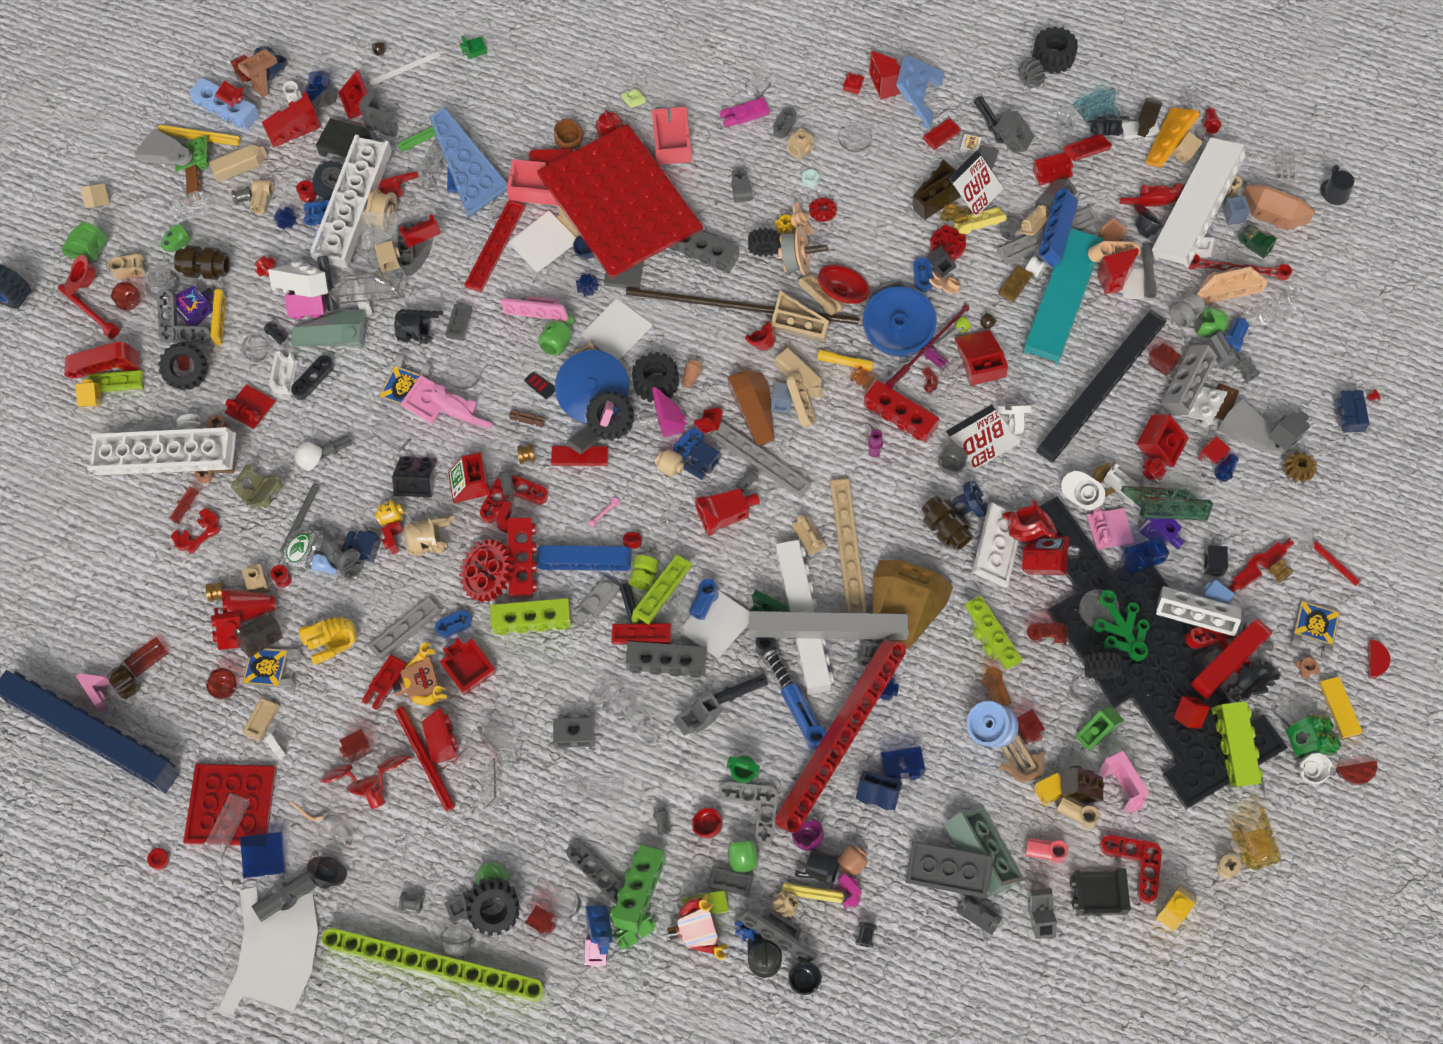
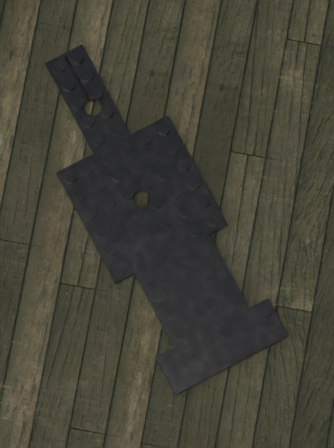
M1057 496L1042 504L1039 508L1052 519L1058 531L1056 536L1069 537L1068 548H1078L1081 552V556L1078 559L1068 557L1066 576L1078 592L1049 608L1047 613L1083 665L1084 658L1093 653L1099 654L1102 652V654L1109 652V654L1115 653V655L1118 654L1121 657L1122 674L1120 676H1116V678L1111 677L1110 679L1103 678V680L1098 678L1095 682L1114 709L1132 699L1178 764L1165 772L1162 777L1187 810L1230 784L1225 760L1228 759V756L1224 755L1220 743L1223 737L1220 732H1217L1215 724L1218 723L1217 714H1212L1211 708L1231 702L1220 687L1208 699H1205L1191 686L1192 682L1206 669L1200 659L1213 652L1215 648L1213 645L1198 649L1191 648L1186 643L1185 636L1192 629L1199 626L1156 614L1157 602L1163 586L1170 587L1145 554L1112 572ZM1111 590L1115 593L1116 602L1114 604L1125 622L1127 617L1125 608L1131 602L1139 606L1134 626L1136 627L1137 622L1142 619L1148 621L1150 626L1146 631L1144 644L1148 648V654L1142 661L1133 660L1126 651L1117 648L1107 649L1104 646V640L1108 636H1114L1118 641L1128 643L1125 637L1105 630L1097 632L1093 628L1094 622L1098 619H1104L1107 623L1117 626L1108 609L1099 603L1098 598L1103 591ZM1104 597V601L1108 603V599ZM1130 606V610L1135 612V609ZM1098 623V626L1103 628L1102 624ZM1140 623L1141 628L1145 629L1144 624ZM1108 640V643L1110 645H1113V642L1111 640ZM1134 649L1137 654H1140L1138 649ZM1182 696L1196 697L1210 706L1202 728L1186 727L1174 718ZM1264 714L1250 722L1255 730L1254 745L1259 751L1258 767L1288 748Z

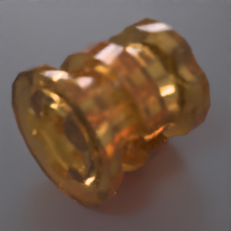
M859 366L852 374L850 381H856L858 386H862L863 390H867L875 377L869 376V373L863 371V367Z

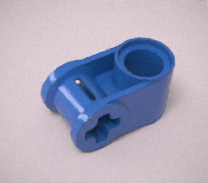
M330 200L305 203L303 206L305 211L304 223L309 226L321 224Z

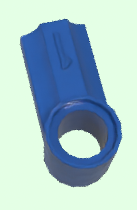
M1235 318L1228 334L1225 336L1231 347L1233 346L1238 353L1250 325L1243 318Z
M704 579L699 584V592L688 611L696 619L705 620L713 602L719 597L716 583L713 580ZM713 589L711 592L705 593L706 590Z

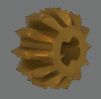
M1297 450L1294 454H1289L1284 461L1283 466L1285 468L1283 473H1288V479L1294 478V483L1300 480L1303 484L1306 480L1310 481L1314 474H1316L1317 461L1312 460L1313 455L1307 456L1306 451L1301 454Z

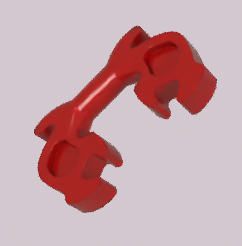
M208 508L199 512L203 519H197V522L202 528H207L196 539L190 540L192 537L185 529L182 535H180L181 533L178 530L174 531L171 539L174 541L177 549L180 551L187 550L192 554L209 537L218 534L221 529L218 526L219 518L217 515L210 512Z

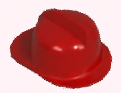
M606 109L600 115L596 122L599 138L623 126V122L618 114L608 112Z
M85 255L77 256L72 263L65 284V293L68 295L74 294L79 288L89 287L94 280L95 267L88 262Z

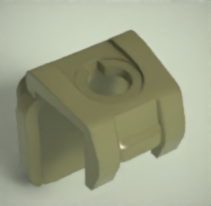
M246 465L231 484V489L249 507L267 508L272 503L271 493H278L283 487L281 477L277 474H271L264 478L253 471L254 466ZM248 478L252 481L253 490L243 487L242 482L244 479Z

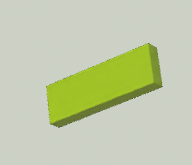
M143 370L88 374L87 380L99 383L101 392L137 390L144 387Z

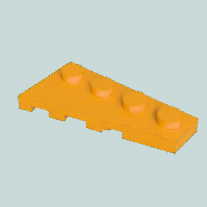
M1170 108L1145 160L1148 166L1161 168L1200 116L1198 110Z

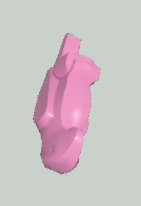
M436 385L432 388L431 400L446 414L474 425L492 428V423L473 416L477 402L473 400L466 401L460 396L446 394V387L443 385Z

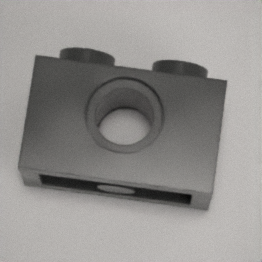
M1018 111L1003 113L995 127L1012 153L1026 151L1035 137Z
M581 715L578 718L560 716L558 719H553V743L555 748L595 747L594 717L588 715ZM572 728H579L576 734L569 733Z

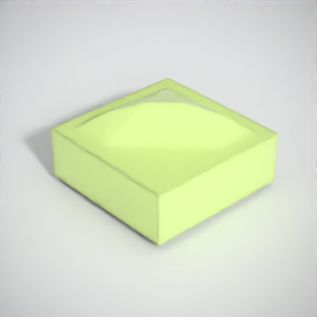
M637 89L622 94L623 101L630 108L646 103V98Z

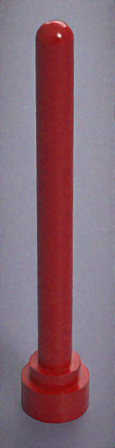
M63 284L58 286V290L102 327L103 333L109 339H113L119 334L120 328L110 322L107 323L75 294H66Z

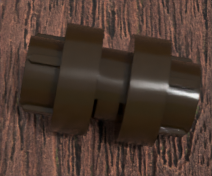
M187 245L184 249L180 248L175 252L174 267L176 271L183 273L185 277L199 278L202 274L204 279L218 280L220 276L225 277L228 275L230 257L227 253L221 252L219 248L205 247L202 251L200 246Z
M938 495L934 496L921 508V511L926 515L923 522L931 531H939L936 537L944 547L951 545L955 551L962 549L973 538L969 531L971 523L964 515H955L958 508L950 499L943 501Z

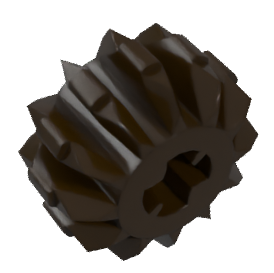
M124 665L115 667L107 675L112 688L125 700L134 696L140 689L138 681Z

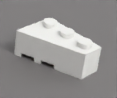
M295 260L289 265L268 269L271 289L274 291L283 289V292L289 293V290L295 291L296 295L307 297L328 293L325 272L302 262V260Z

